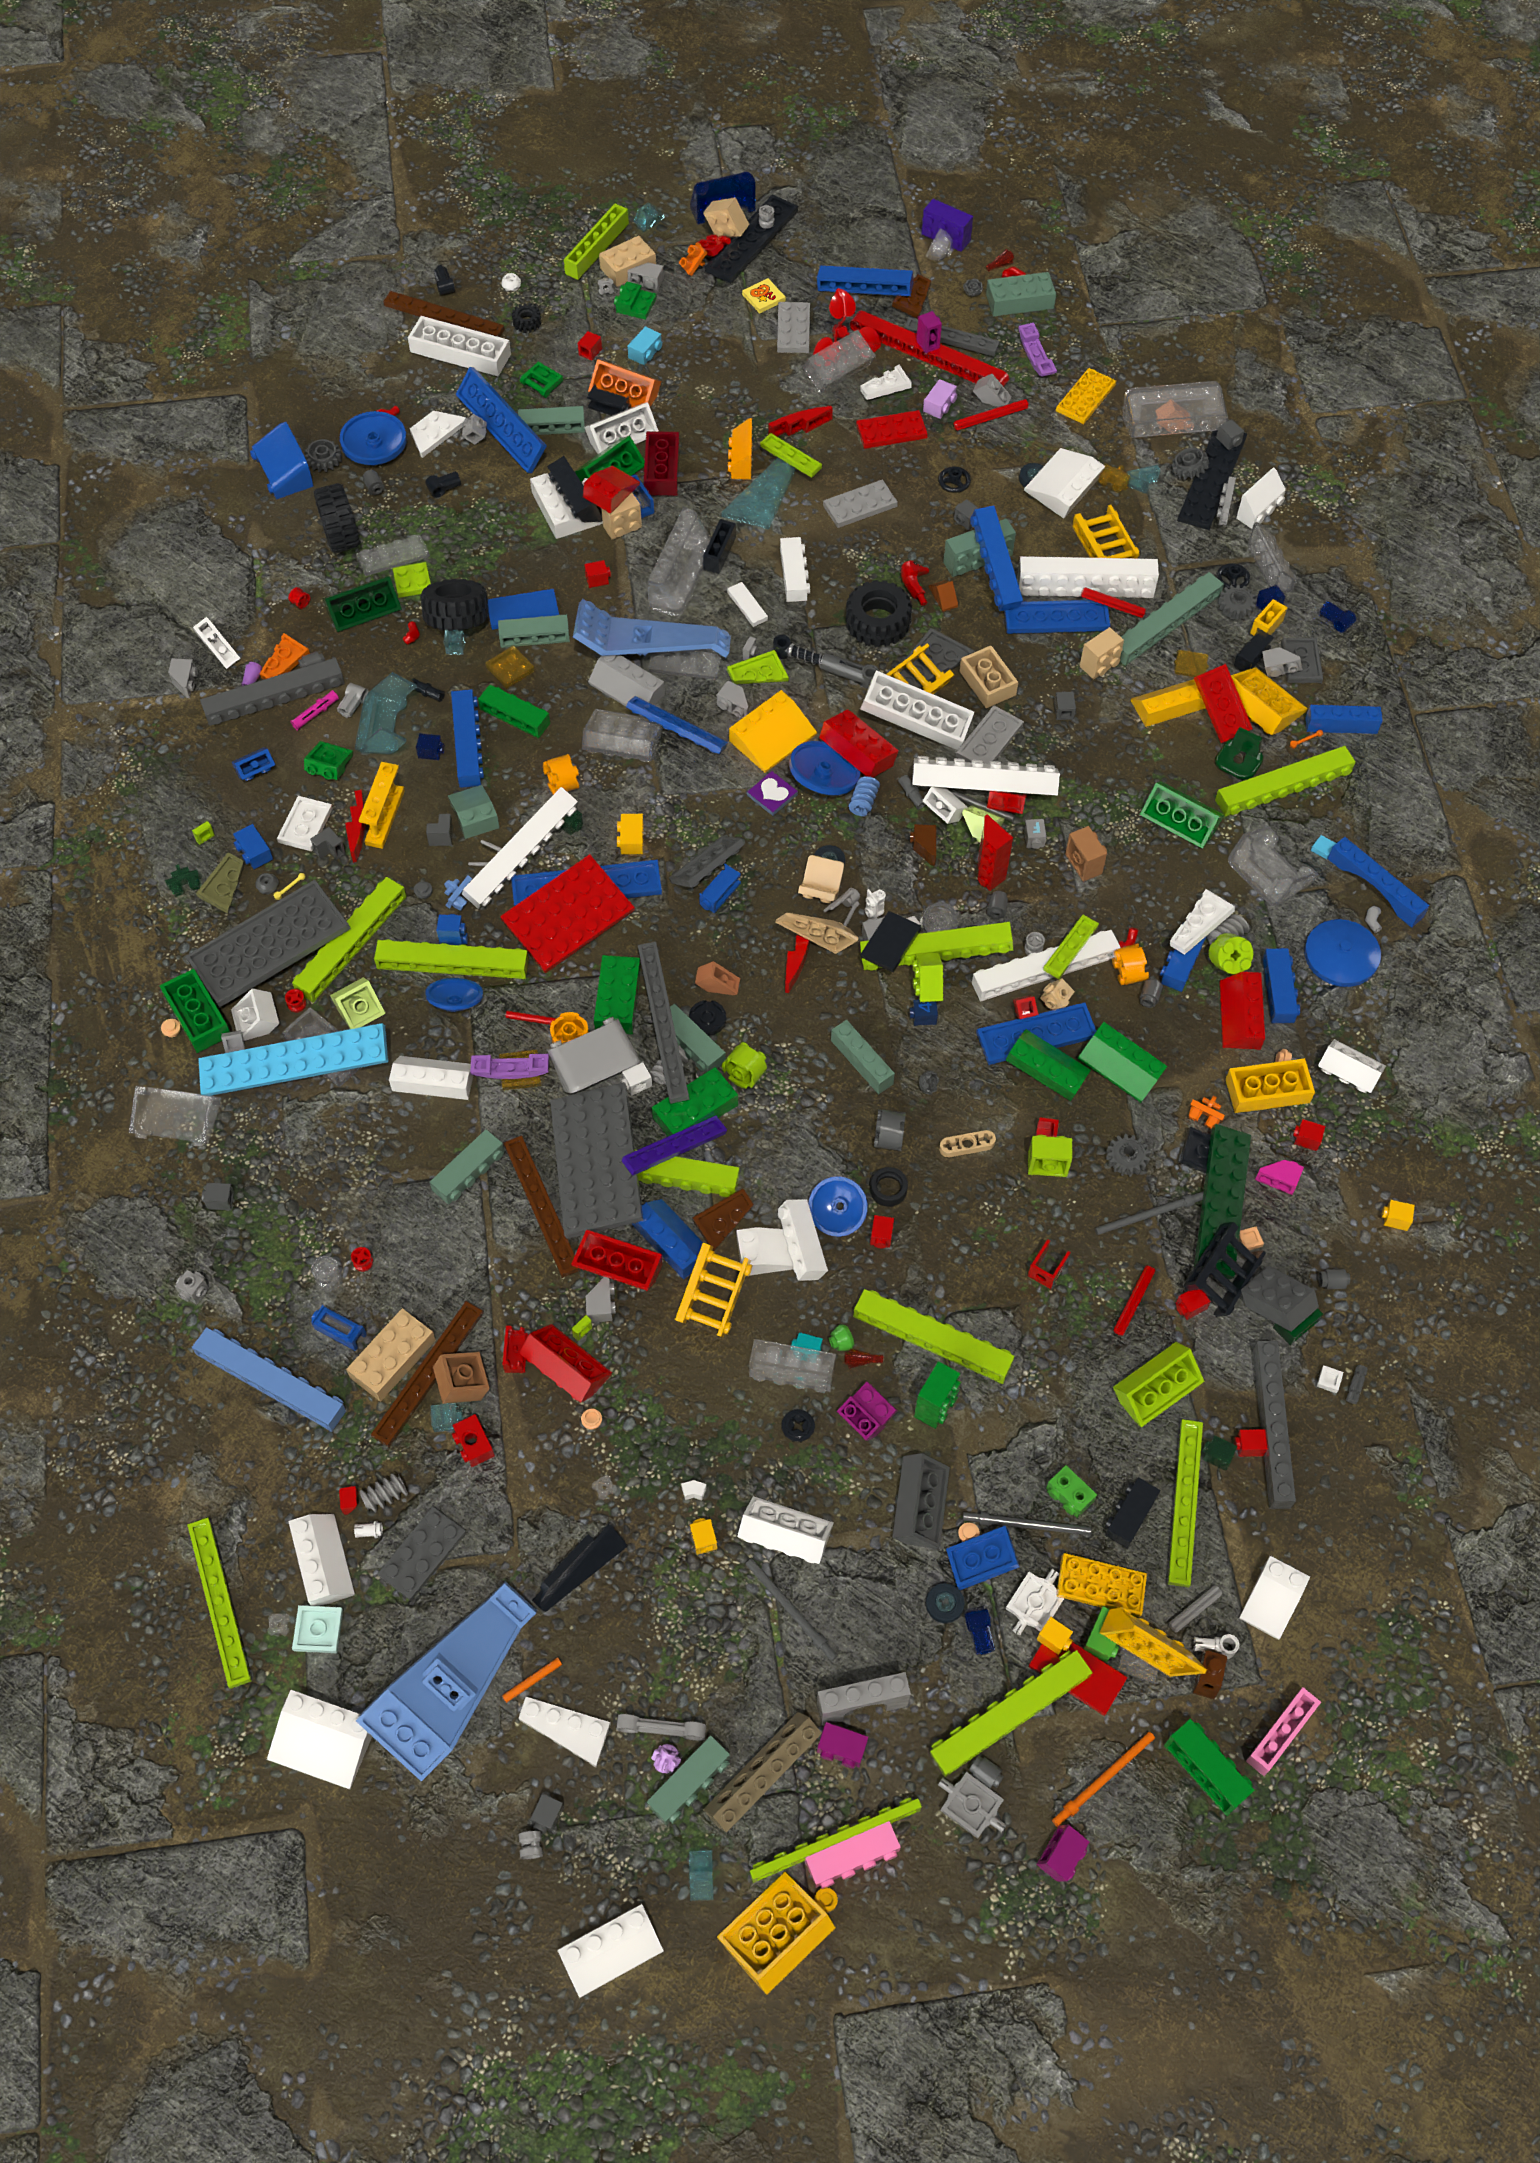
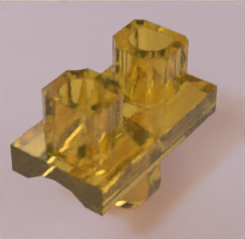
M1105 463V468L1099 476V483L1106 485L1110 482L1114 491L1120 492L1122 489L1126 491L1131 476L1123 472L1124 466L1120 465L1118 468H1115Z

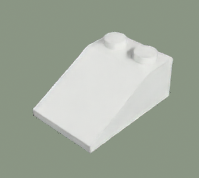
M756 1227L736 1230L740 1263L743 1264L744 1258L751 1260L750 1264L753 1266L750 1275L793 1269V1262L788 1252V1244L783 1234V1229Z
M1270 1556L1263 1566L1239 1619L1279 1640L1304 1592L1310 1576Z

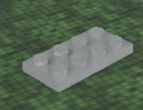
M778 302L777 352L809 353L810 302Z
M882 479L823 501V506L836 527L840 528L897 507V501Z
M993 706L957 750L956 757L971 763L972 760H982L985 764H990V761H996L1023 727L1024 721Z

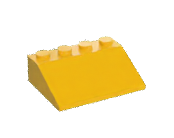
M1256 667L1231 675L1247 716L1250 717L1252 722L1260 725L1267 734L1274 735L1281 732L1308 710V708Z
M782 690L729 728V742L764 773L789 756L798 745L809 741L817 735V731L796 703Z
M1124 1607L1109 1609L1100 1634L1169 1677L1206 1673L1207 1669L1189 1650L1184 1648L1183 1643L1166 1637L1167 1634L1164 1631L1150 1627L1146 1620L1131 1615V1611Z
M784 1872L728 1925L717 1938L767 1995L835 1929V1926L828 1914Z

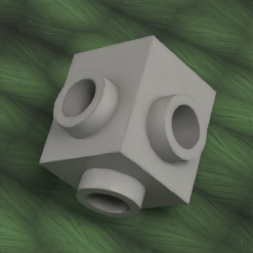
M475 414L471 415L463 421L462 437L474 445L477 444L486 435L487 422Z
M186 1270L184 1275L177 1279L175 1285L179 1292L178 1296L187 1302L191 1301L197 1305L209 1289L204 1280L205 1277L196 1271L192 1273Z

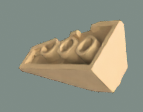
M785 913L777 918L775 922L835 954L858 941V937L850 928L834 920Z

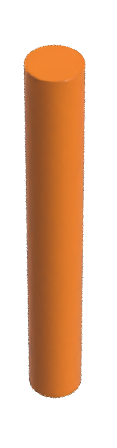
M557 1657L503 1694L502 1697L505 1702H509L560 1667L562 1663Z

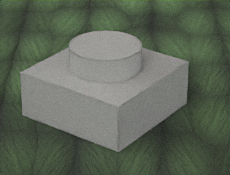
M748 638L743 647V660L750 659L756 655L758 650L756 638Z
M241 1030L221 1035L225 1053L245 1050Z

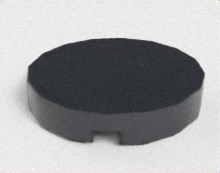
M702 1000L694 1004L689 1012V1018L708 1036L719 1033L725 1027L727 1021L726 1011L723 1006L712 1000L711 1002Z

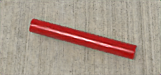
M506 1011V1018L551 1025V1022L557 1019Z

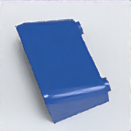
M287 422L277 425L252 446V450H250L253 460L260 462L269 481V484H267L269 493H273L276 499L314 487L308 463Z

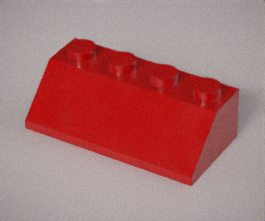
M987 814L984 816L978 855L977 880L981 886L991 891L1006 880L1013 837Z
M1240 972L1220 980L1222 1048L1261 1050L1265 1040L1261 972Z
M589 1230L585 1231L571 1263V1266L646 1291L656 1282L663 1265L662 1254Z
M552 1324L530 1333L519 1352L529 1363L540 1369L542 1374L551 1378L558 1387L563 1388L573 1399L580 1403L591 1398L612 1375L609 1369Z

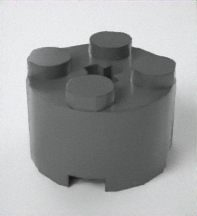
M878 1109L875 1148L901 1151L906 1112Z

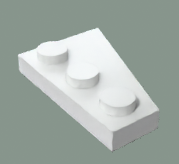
M897 365L895 370L884 372V376L873 378L860 385L862 394L868 400L911 388V381L901 366Z

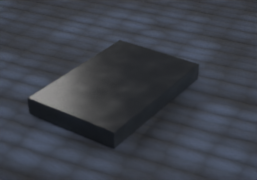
M888 911L860 954L861 958L894 973L921 931V925Z

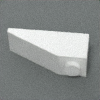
M207 617L193 627L195 633L226 669L241 659Z

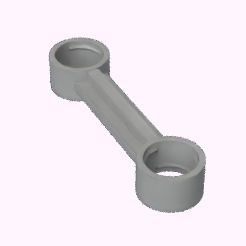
M620 1714L618 1715L616 1730L624 1733L644 1732L680 1736L688 1740L702 1741L705 1740L706 1725L698 1722L678 1723L642 1719L634 1715Z

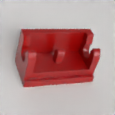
M990 791L987 808L1023 814L1026 794L1018 795Z
M506 1326L502 1363L505 1373H525L526 1359L519 1353L528 1337V1333H526L523 1327L516 1331L513 1330L512 1326Z

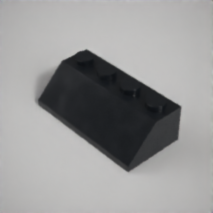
M565 456L548 465L550 479L553 483L557 482L555 486L560 494L564 493L563 499L566 504L573 507L570 510L575 518L579 517L582 522H602V516L596 505L583 498L584 486Z

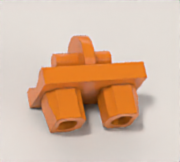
M698 242L695 245H690L688 256L681 258L679 261L682 268L691 276L699 265L702 267L705 265L703 259L708 253Z
M1213 1096L1211 1100L1206 1097L1203 1098L1202 1102L1208 1106L1193 1099L1190 1104L1191 1109L1188 1118L1198 1122L1201 1115L1204 1114L1208 1116L1205 1126L1212 1130L1214 1124L1219 1125V1123L1223 1122L1225 1115L1218 1112L1221 1105L1215 1103L1217 1097Z

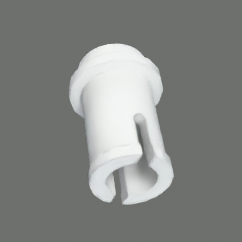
M378 1521L369 1524H355L356 1529H354L356 1538L369 1536L378 1538V1536L383 1534L382 1523H378Z

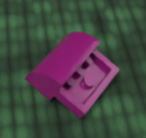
M866 1382L853 1397L850 1396L837 1412L866 1441H869L886 1427L885 1424L898 1410L869 1382Z

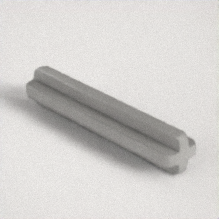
M1216 1585L1211 1587L1170 1621L1169 1627L1177 1633L1222 1595V1591Z

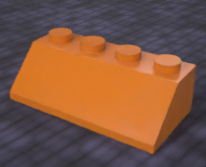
M597 359L588 391L590 392L595 384L598 389L626 398L629 396L631 407L647 402L650 407L657 398L661 381Z

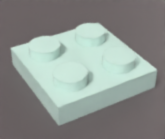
M298 1605L292 1650L299 1652L337 1653L343 1609L340 1607Z

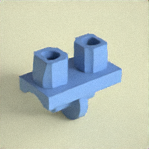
M467 876L459 887L457 886L460 883L458 879L445 882V887L447 888L445 894L449 896L451 892L453 893L445 905L449 909L453 906L461 911L468 901L462 898L461 895L463 889L472 880L470 876Z

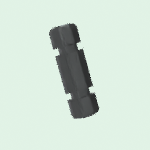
M1362 1365L1356 1367L1349 1393L1347 1394V1402L1357 1404L1368 1371L1367 1367Z

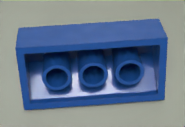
M662 1199L646 1202L642 1205L644 1221L632 1223V1225L658 1253L662 1254L664 1260L684 1280L692 1273L703 1242Z

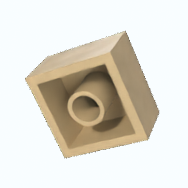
M736 198L712 201L703 213L714 235L718 237L721 235L727 238L741 236L749 226Z
M633 493L611 514L602 509L603 527L611 539L642 528L640 503Z
M1109 627L1084 644L1080 668L1093 679L1104 675L1111 667H1116L1119 664L1124 639Z

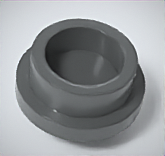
M422 881L414 886V894L418 898L427 899L432 893L430 883Z

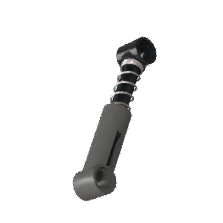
M777 635L773 640V650L776 651L779 659L795 656L798 660H805L806 663L818 664L821 670L859 682L866 689L869 688L875 672L879 671L875 665L864 666L829 653L822 655V653L817 654L814 651H808L807 648L796 647L786 635Z

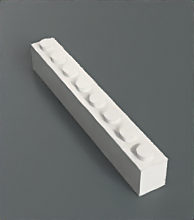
M561 787L463 889L462 895L478 909L482 905L485 907L492 900L491 895L494 892L498 894L504 887L503 883L507 879L510 881L516 875L515 870L519 866L522 868L528 862V856L531 853L535 855L541 848L539 845L543 841L547 842L553 834L551 832L555 828L558 830L565 823L564 819L566 816L571 817L575 813L578 801Z
M1112 930L1100 931L1096 935L1091 936L1063 975L1114 958L1113 951L1121 947ZM1050 947L1045 951L1031 953L1021 959L1015 958L1005 964H997L986 970H978L973 974L972 985L980 1002L1055 978L1043 971V968L1058 947Z

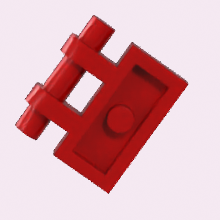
M711 234L706 237V240L701 239L698 243L708 252L706 255L713 257L718 255L719 251L726 244H730L731 239L723 235L718 237Z

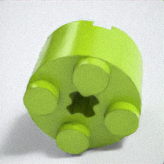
M1223 933L1210 945L1209 958L1217 968L1230 974H1238L1251 967L1253 948L1251 943L1245 938L1233 933Z
M742 1042L734 1048L722 1063V1070L724 1073L728 1072L730 1075L728 1079L735 1085L745 1089L748 1086L752 1088L767 1070L766 1056Z

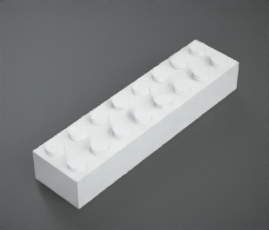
M1020 557L1017 582L1021 595L1080 597L1083 588L1086 587L1112 597L1154 598L1159 576L1158 559Z
M918 756V759L914 758L912 784L1058 795L1060 773L1053 765H1044V768L1037 767L1036 764L1019 766V763L1008 762V765H1001L999 761H990V764H985L982 760H972L971 763L959 758H955L954 761H947V758L936 757V760H929L927 756Z

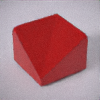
M356 1486L340 1488L339 1490L340 1509L344 1515H348L357 1506L356 1498L359 1492Z

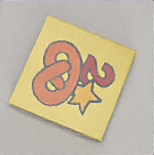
M765 279L742 290V295L758 313L778 305V302L786 301V297L769 279Z

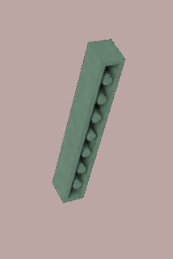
M1208 572L1206 575L1200 576L1192 585H1188L1183 592L1177 593L1172 600L1165 602L1157 611H1153L1145 620H1140L1134 628L1128 629L1121 636L1124 642L1120 662L1125 666L1217 599L1223 590L1224 583Z

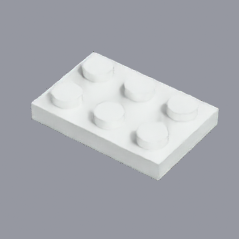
M298 796L277 837L278 843L312 852L313 847L310 838L323 830L333 809L332 804Z

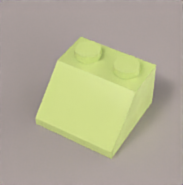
M364 977L330 995L338 1012L350 1029L360 1028L386 1014L370 982Z

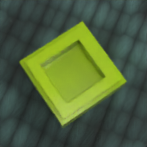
M208 821L192 830L195 840L199 845L214 836L213 829Z
M587 1315L572 1328V1335L577 1341L582 1339L592 1329L591 1319Z

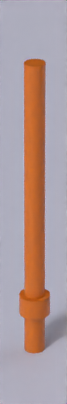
M1148 1732L1073 1801L1069 1800L1063 1806L1064 1809L1052 1819L1054 1825L1058 1827L1068 1817H1073L1079 1812L1080 1806L1155 1739L1154 1735Z

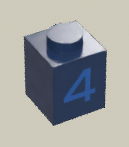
M913 1000V1006L909 1007L910 1019H913L914 1026L937 1025L938 1012L936 1001L920 1002V1000Z

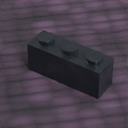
M722 519L719 520L703 555V570L720 574L736 539V523Z
M1139 1477L1135 1483L1131 1481L1125 1491L1128 1494L1125 1501L1120 1499L1115 1508L1118 1513L1115 1518L1110 1516L1105 1525V1528L1108 1529L1105 1536L1128 1549L1161 1490Z

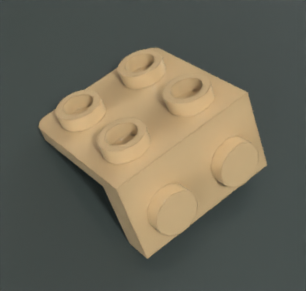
M810 855L807 861L804 880L799 886L798 893L803 894L802 897L813 899V897L820 898L821 902H834L838 897L844 863Z

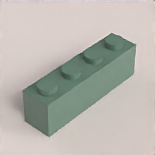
M583 406L518 410V415L536 435L585 432Z
M567 615L498 620L501 648L570 642Z
M675 1004L670 1006L678 1046L685 1051L686 1057L692 1059L697 1068L702 1072H708L714 1067L718 1069L726 1059V1052Z
M848 1020L832 1029L831 1042L878 1095L894 1084L895 1073Z
M484 1130L430 1181L432 1191L448 1205L452 1201H456L467 1187H471L481 1174H485L493 1162L502 1158L505 1152L503 1143L488 1130Z
M710 1736L647 1801V1806L666 1826L670 1822L672 1824L675 1823L682 1815L680 1811L686 1805L690 1807L697 1800L698 1796L696 1794L702 1788L706 1790L714 1782L713 1777L718 1771L723 1773L730 1765L728 1762L730 1754Z

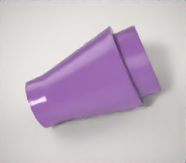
M249 662L245 667L241 685L245 686L255 683L260 677L262 667L255 662Z

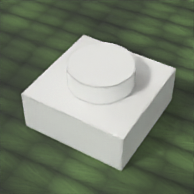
M1323 1365L1317 1387L1337 1393L1344 1372Z

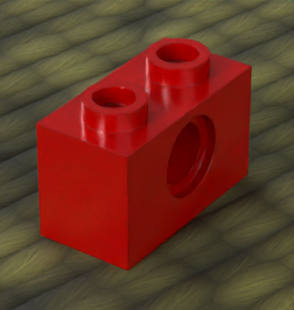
M476 1414L452 1425L455 1431L451 1433L456 1445L461 1444L463 1450L460 1453L465 1463L469 1461L471 1467H474L495 1457ZM474 1438L477 1440L473 1445L466 1444L469 1439Z

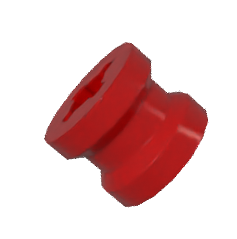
M295 587L289 593L288 600L296 604L298 608L303 609L309 604L310 595L303 592L301 588Z
M291 989L286 993L285 1001L291 1012L298 1013L305 1009L306 1000L301 990Z
M358 1247L353 1250L351 1260L354 1268L360 1272L368 1271L373 1266V1258L370 1251L365 1247Z

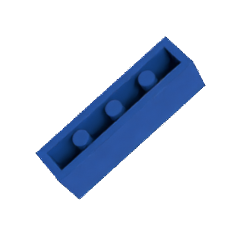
M1310 705L1305 717L1307 732L1322 730L1328 733L1378 734L1383 721L1381 707Z
M1206 937L1185 955L1176 949L1174 952L1170 951L1167 958L1169 964L1168 966L1164 965L1160 976L1163 977L1162 985L1180 992L1183 991Z
M1288 948L1266 949L1262 960L1271 1023H1294L1297 1016L1300 1015V1005L1296 1002L1298 991L1297 988H1294L1295 972H1292L1291 969L1293 958L1289 956Z

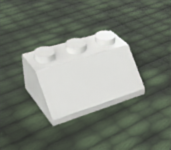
M1272 468L1242 495L1236 519L1251 529L1257 524L1260 525L1267 515H1271L1277 506H1281L1285 500L1284 494L1286 489L1275 468Z
M1335 1039L1328 1046L1318 1065L1324 1073L1334 1074L1339 1077L1340 1081L1346 1084L1352 1083L1357 1086L1356 1088L1364 1093H1371L1386 1068V1065Z

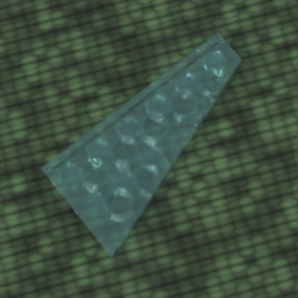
M777 458L722 511V517L769 529L796 468Z

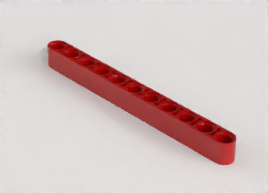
M858 311L849 323L851 329L857 333L862 327H872L878 333L882 344L973 383H977L979 379L993 374L1003 387L1009 381V375L1005 371L940 344L939 349L925 353L916 341V333L865 311Z

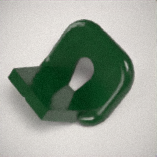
M1239 727L1234 739L1227 740L1215 758L1216 766L1238 779L1248 780L1252 778L1263 762V754L1260 752L1262 737ZM1241 751L1246 753L1243 763L1238 764L1234 762L1233 758Z

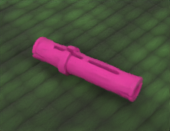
M331 690L323 698H318L315 704L290 721L292 726L299 730V728L319 713L325 712L327 707L338 700L339 697ZM327 701L325 704H323L320 708L317 709V707H319L322 703ZM313 712V713L310 714L308 717H306L304 720H302V719H303L305 716H307L309 713Z

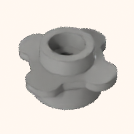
M603 278L598 281L600 287L598 291L601 295L614 292L612 288L613 280L611 278Z

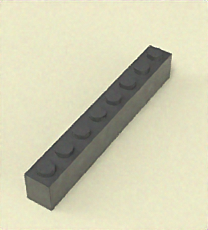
M336 658L206 697L200 699L208 724L212 726L338 687L345 683Z
M1257 1341L1253 1348L1260 1425L1261 1429H1265L1268 1447L1264 1455L1269 1509H1291L1296 1502L1279 1345L1278 1341Z

